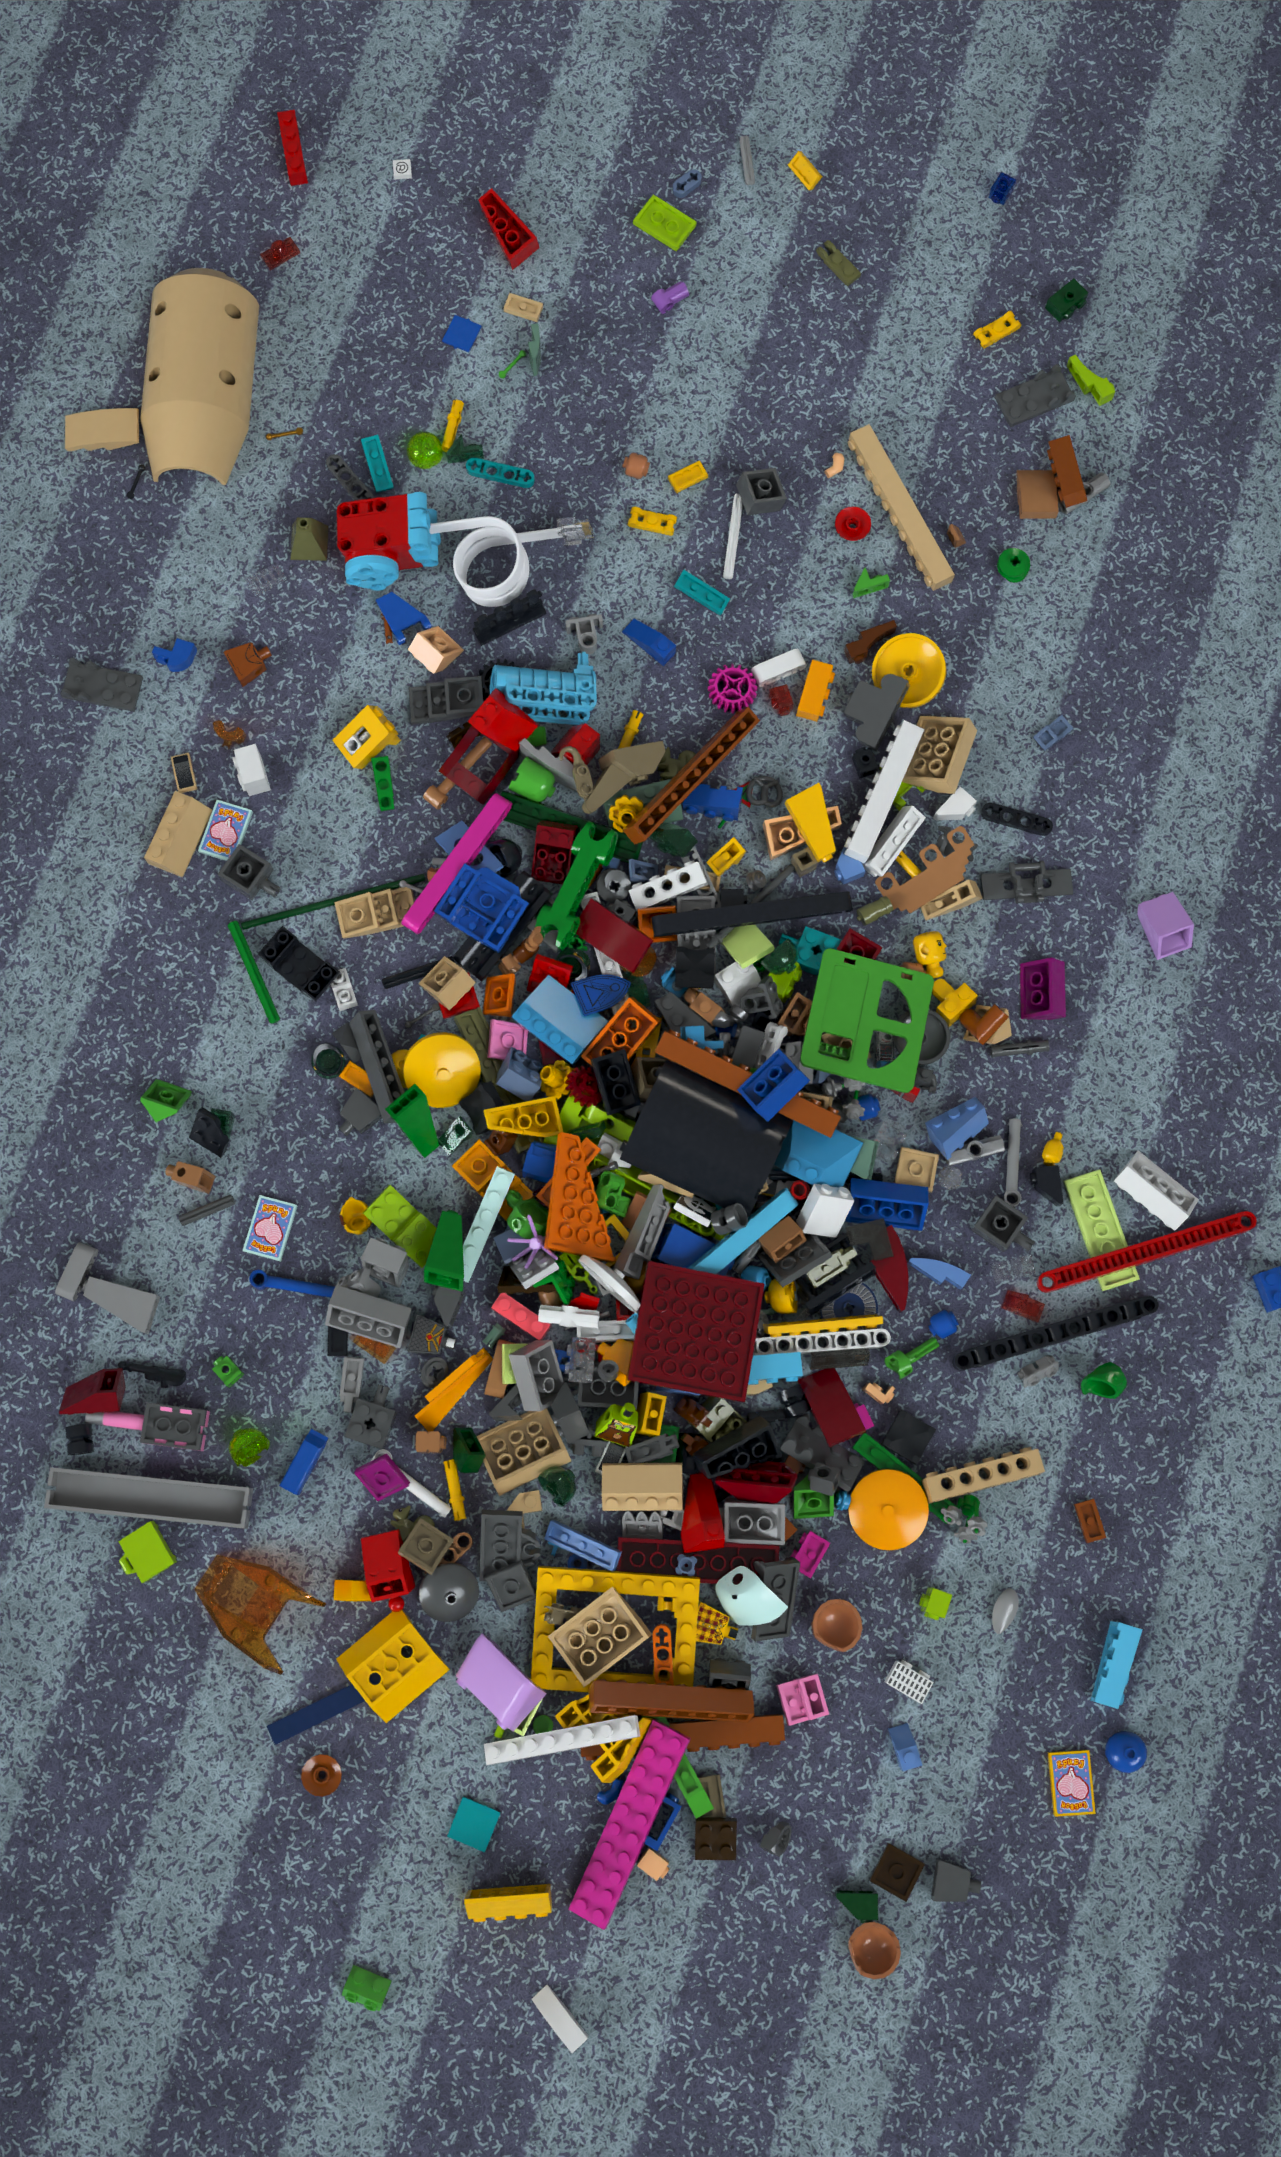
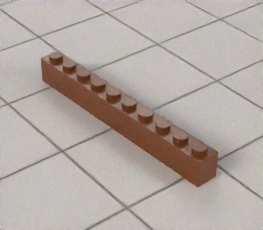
M749 706L737 711L623 829V832L634 845L645 841L758 724L760 720Z
M672 1029L669 1032L664 1031L654 1051L739 1093L737 1089L753 1074L750 1072V1067L742 1063L738 1066L732 1063L733 1059L726 1055L719 1057L715 1055V1050L707 1046L703 1049L697 1046L698 1042L691 1038L684 1040L680 1038V1033ZM800 1091L778 1111V1113L830 1138L841 1118V1115L838 1114L839 1110L828 1106L826 1109L820 1106L822 1102L812 1097L808 1100L803 1097L804 1093Z
M782 1714L753 1716L749 1722L699 1720L669 1723L671 1728L691 1738L687 1746V1752L700 1751V1747H708V1750H719L720 1746L728 1745V1749L740 1748V1744H748V1747L761 1746V1742H768L769 1745H780L781 1741H785ZM642 1743L640 1744V1746H639L638 1750L636 1751L634 1757L637 1756V1754H638V1752H639V1750H640V1747H641ZM600 1745L581 1748V1757H586V1760H597L598 1756L605 1753Z

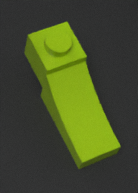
M1076 354L1069 358L1066 366L1084 395L1091 392L1099 406L1113 399L1115 387L1108 381L1107 377L1103 379L1091 372L1079 360Z

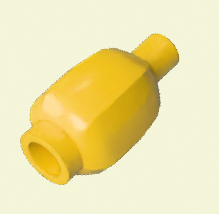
M1055 1132L1054 1138L1049 1140L1044 1147L1042 1157L1044 1159L1043 1163L1046 1166H1055L1062 1158L1064 1147L1061 1142L1063 1134L1060 1132Z

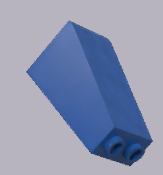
M675 1223L664 1224L650 1260L688 1268L716 1244ZM735 1260L731 1261L717 1274L726 1276L728 1270H731Z

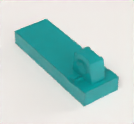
M374 435L361 439L376 493L394 489L379 436Z
M686 570L682 571L673 586L718 615L723 613L730 598Z

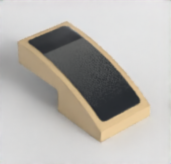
M185 753L172 756L171 761L178 792L185 793L197 790L190 754Z

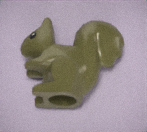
M667 747L665 754L658 764V771L664 772L660 774V777H662L660 781L672 779L696 753L685 750L679 754L678 759L671 758L670 748Z
M410 1505L406 1508L394 1510L393 1517L397 1521H390V1524L395 1529L400 1530L403 1543L420 1518L435 1527L434 1521L427 1515L417 1517L414 1522L407 1519L411 1510Z

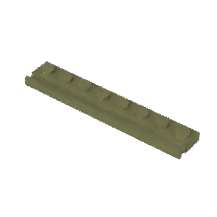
M478 1007L475 1010L455 1016L454 1021L462 1037L473 1046L478 1055L481 1067L480 1075L483 1082L492 1081L505 1106L525 1102L496 1084L497 1073L504 1060L487 1058L490 1027L481 1008ZM516 1133L518 1137L513 1145L517 1153L520 1154L528 1151L534 1140L541 1143L544 1140L542 1137Z

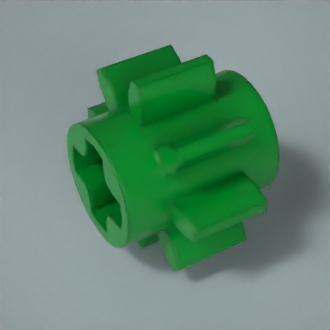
M576 935L566 946L569 948L566 950V953L576 952L583 957L582 951L588 950L587 946H583L586 941L584 939L581 940L579 935ZM575 943L579 944L576 950L573 949Z

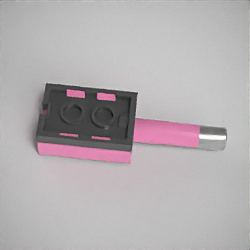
M146 1403L144 1415L126 1412L86 1413L85 1422L142 1431L140 1443L204 1451L206 1435L202 1433L203 1427H208L210 1411Z

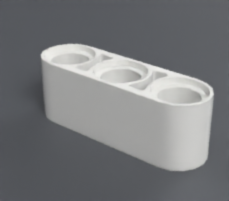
M793 649L754 666L751 672L758 686L764 687V684L768 685L781 679L780 677L785 678L797 673V670L802 671L807 665L800 650Z

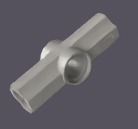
M1101 472L1089 481L1083 482L1088 501L1066 508L1065 502L1058 500L1060 511L1067 515L1082 504H1087L1091 498L1110 487L1111 483L1106 473Z
M1000 1135L979 1141H971L968 1144H964L961 1149L957 1148L951 1153L952 1157L948 1160L945 1158L948 1166L970 1160L974 1161L981 1157L1005 1151L1004 1142ZM971 1146L978 1148V1155L970 1152Z

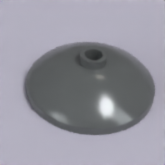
M930 1009L928 1010L918 1065L936 1062L946 1053L950 1044V1030L946 1021L938 1013ZM910 1011L904 1013L898 1019V1022L910 1023ZM893 1035L895 1048L901 1054L907 1044L906 1040Z
M457 1563L438 1565L432 1575L427 1573L424 1576L419 1587V1601L422 1609L428 1616L441 1622H453L465 1617L475 1607L479 1597V1585L475 1575L467 1567ZM449 1596H454L452 1600H448Z

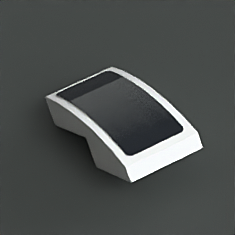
M608 1441L595 1472L602 1475V1463H621L625 1455V1448L627 1447Z

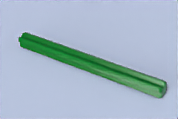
M232 921L228 924V928L270 1024L277 1023L280 1017L239 922Z

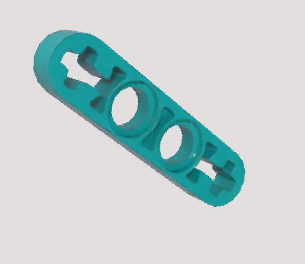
M470 458L466 462L467 473L474 477L522 488H530L535 483L533 472L527 469L479 458ZM477 464V467L471 470V466ZM488 468H495L497 470L493 475H489L486 472ZM512 472L514 476L511 479H507L504 477V474ZM526 476H529V479H530V480H527V482H524V479H523V478H526Z

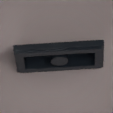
M679 1433L678 1443L680 1447L677 1448L675 1463H682L683 1474H699L694 1457L687 1453L686 1448L688 1445L680 1439L684 1433ZM686 1433L690 1435L692 1438H694L696 1435L701 1437V1434Z

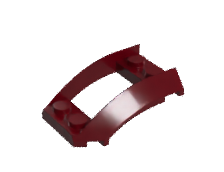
M471 725L438 771L484 805L517 760L519 749L515 752L487 737L508 753V756L488 784H486L458 763L479 733Z

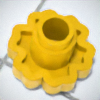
M627 795L616 798L615 805H611L609 809V819L613 821V827L622 833L623 829L643 809V801L636 796L629 798Z
M559 1060L554 1065L550 1064L543 1067L540 1072V1078L542 1079L541 1091L546 1093L548 1097L555 1096L556 1099H560L562 1094L567 1095L569 1091L565 1089L568 1086L565 1081L568 1079L567 1075L574 1068L570 1067L569 1063Z

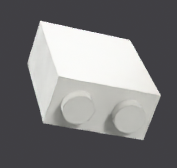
M814 1184L796 1222L803 1233L837 1238L854 1203V1199L847 1188L832 1187L827 1184Z

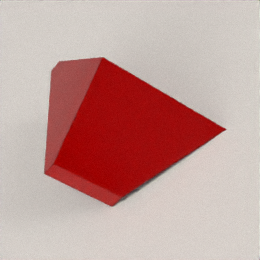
M581 1292L580 1296L571 1300L569 1305H563L579 1307V1309L596 1310L600 1298Z

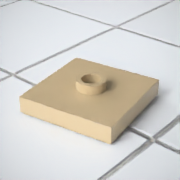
M901 1147L894 1183L928 1187V1192L932 1193L939 1154Z

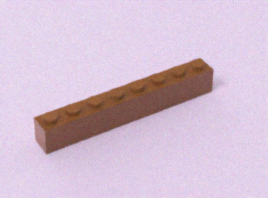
M606 1679L593 1681L589 1688L590 1713L749 1722L755 1714L753 1691L746 1690L745 1688L726 1689L723 1686L707 1688L704 1685L688 1687L685 1684L672 1686L666 1683L647 1684V1682L643 1681L627 1683L625 1680L609 1682Z

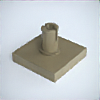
M420 1518L399 1549L398 1554L432 1575L454 1539Z

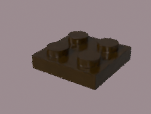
M695 1818V1860H736L737 1818Z
M887 1843L869 1881L907 1902L925 1863Z

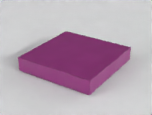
M387 1453L356 1468L354 1474L377 1501L409 1487L410 1481Z

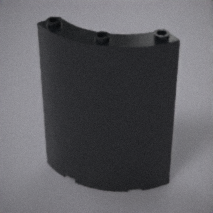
M666 1059L664 1065H659L655 1076L658 1078L646 1103L642 1101L637 1112L641 1114L628 1141L624 1140L620 1147V1151H622L620 1160L722 1208L739 1203L744 1207L747 1217H749L758 1199L757 1197L761 1189H763L782 1148L781 1145L789 1132L793 1119L777 1112L767 1122L751 1107L741 1094Z

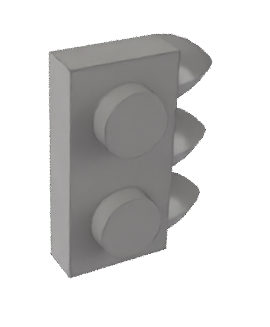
M627 1510L622 1517L623 1538L662 1540L663 1518L656 1511L650 1517H647L642 1510L637 1514V1517H633L632 1513Z

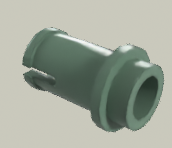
M498 1323L495 1326L492 1325V1330L482 1340L491 1349L499 1338L505 1335L506 1329Z

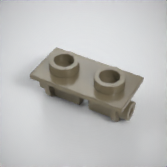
M552 1603V1606H544V1608L549 1609V1612L545 1613L544 1620L549 1624L562 1626L564 1618H566L567 1622L583 1609L571 1607L570 1610L563 1609L564 1605Z

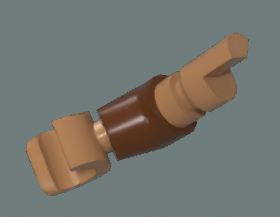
M541 926L534 928L529 937L524 939L512 952L513 955L510 953L501 959L502 962L499 963L498 968L503 975L515 974L521 968L519 962L521 964L526 962L538 952L539 945L543 941V936L540 933Z

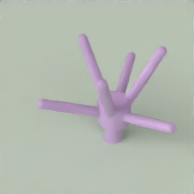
M527 1215L534 1237L531 1239H507L508 1242L529 1243L528 1248L512 1258L514 1262L533 1250L525 1264L526 1269L530 1266L537 1251L543 1249L553 1259L558 1260V1257L552 1251L544 1248L545 1236L542 1237L537 1234L531 1215Z

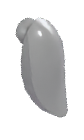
M1011 1588L1005 1589L998 1596L994 1604L992 1624L997 1634H1001L1008 1628L1018 1610V1595Z

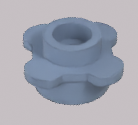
M680 1554L677 1557L678 1566L675 1568L676 1573L693 1576L695 1574L694 1566L697 1563L696 1557H685L683 1554Z

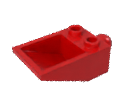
M399 1529L361 1538L365 1580L371 1602L391 1598L388 1605L393 1612H400L404 1608L405 1602L400 1596L409 1594L416 1586L409 1561L398 1554L399 1549L403 1545Z

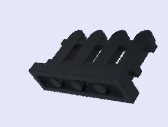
M531 590L526 594L525 598L521 600L520 598H515L505 608L498 606L493 610L492 614L488 616L487 614L480 615L477 621L474 622L475 627L472 628L480 645H485L546 615L542 605L543 602L541 598L539 599L542 596L541 591Z

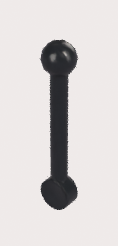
M143 464L138 466L139 471L133 486L126 494L129 499L134 498L137 483L142 472L145 471Z

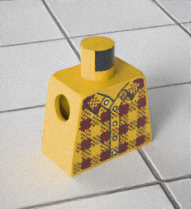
M703 1602L699 1603L696 1641L721 1645L724 1637L735 1640L738 1628L728 1625L729 1616Z

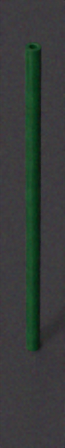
M423 873L241 923V926L245 930L334 906V902L368 892L373 894L387 889L393 890L400 888L399 883L402 880H405L410 885L426 881Z

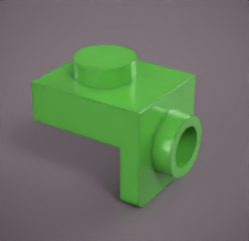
M544 726L537 727L527 738L534 747L547 744Z

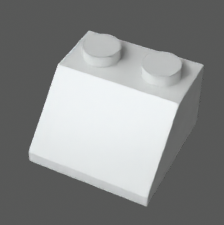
M734 962L714 975V982L731 1007L733 1004L740 1007V999L749 989L759 987L758 984L761 981L753 964L742 969L737 962Z

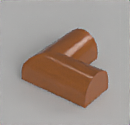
M993 1004L983 1017L973 1009L965 1010L960 1016V1023L980 1044L984 1045L1009 1016L1000 1007Z

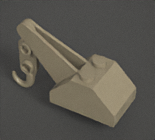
M663 741L614 749L598 759L603 772L594 786L589 768L581 759L577 749L571 746L562 748L559 759L562 761L563 755L566 752L573 755L572 774L577 792L584 799L582 809L585 813L591 814L626 784H630L631 787L647 780L648 776L655 772L666 751Z

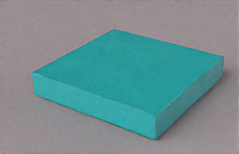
M463 1796L447 1837L485 1852L501 1812Z

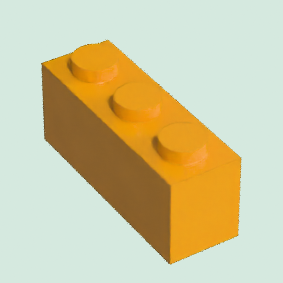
M812 660L796 716L818 722L819 716L823 717L826 706L822 704L824 699L828 700L831 689H827L829 683H833L835 673L832 672L833 665Z

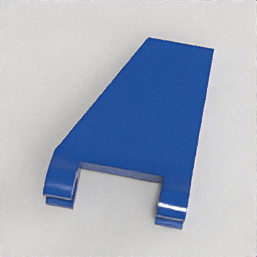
M393 592L375 600L399 645L406 642L402 631L419 622L424 630L432 627L424 614Z

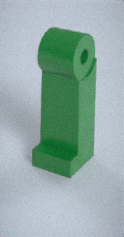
M389 757L371 758L380 810H395Z

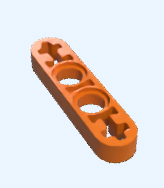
M658 1624L655 1626L652 1635L655 1684L666 1683L667 1685L671 1684L674 1686L671 1630L665 1624ZM660 1628H663V1631L668 1633V1635L664 1636V1643L668 1642L669 1646L664 1644L656 1646V1643H660V1636L656 1635ZM660 1649L668 1651L669 1657L666 1660L658 1658L657 1652ZM661 1670H667L670 1673V1678L662 1681L658 1673Z

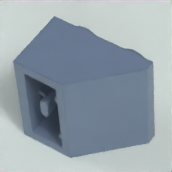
M511 1047L497 1073L496 1084L524 1101H530L541 1088L542 1079L540 1078V1072L543 1065L539 1061L526 1056L522 1051Z

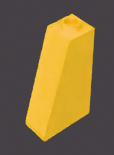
M817 783L787 799L785 806L817 862L823 861L825 863L833 858L832 855L836 849L820 783Z

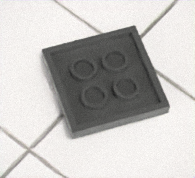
M804 1233L807 1241L777 1263L763 1249L757 1252L756 1256L783 1288L833 1257L829 1249L816 1235Z

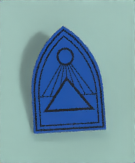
M596 975L571 983L584 1016L615 1006L625 997L631 985V982L614 975Z

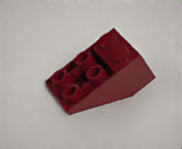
M541 820L537 824L531 874L534 879L563 885L572 866L574 854H572L571 848L578 833V826Z
M102 1369L68 1386L63 1396L59 1414L72 1415L120 1411L126 1388L123 1369Z

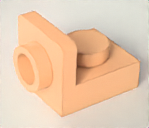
M874 1382L873 1384L866 1383L862 1388L865 1393L879 1404L889 1403L895 1395L893 1393L895 1390L893 1386H889L884 1394L882 1393L883 1389Z

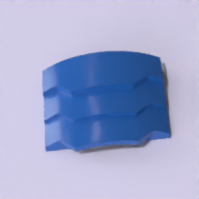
M464 863L435 908L434 913L468 936L499 953L529 903L521 898L519 887L487 867L473 869Z

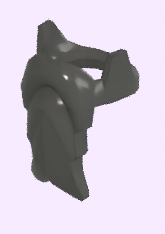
M938 826V830L944 832V834L939 836L936 846L941 854L946 857L955 851L947 839V834L951 832L952 828ZM952 836V839L955 843L960 844L963 842V840L956 839L955 836ZM974 843V846L970 848L971 855L967 857V859L971 862L974 859L972 852L978 846V844Z

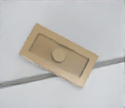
M509 293L504 306V312L538 322L543 309V303Z

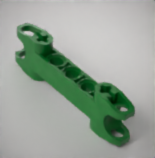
M590 821L585 824L573 842L571 852L577 856L553 906L545 904L541 908L536 920L535 927L541 926L540 933L543 938L549 931L558 930L555 946L560 950H563L578 930L580 918L575 916L599 864L608 866L615 852L618 833L611 829L602 840L595 841L593 837L596 826Z

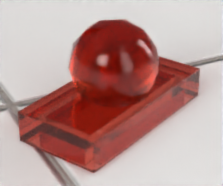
M289 237L285 240H275L271 243L270 249L261 253L260 256L271 271L300 254V250L292 238Z

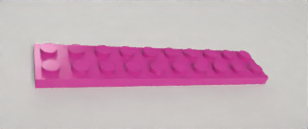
M656 1719L652 1720L568 1909L603 1930L609 1924L691 1740L690 1737Z

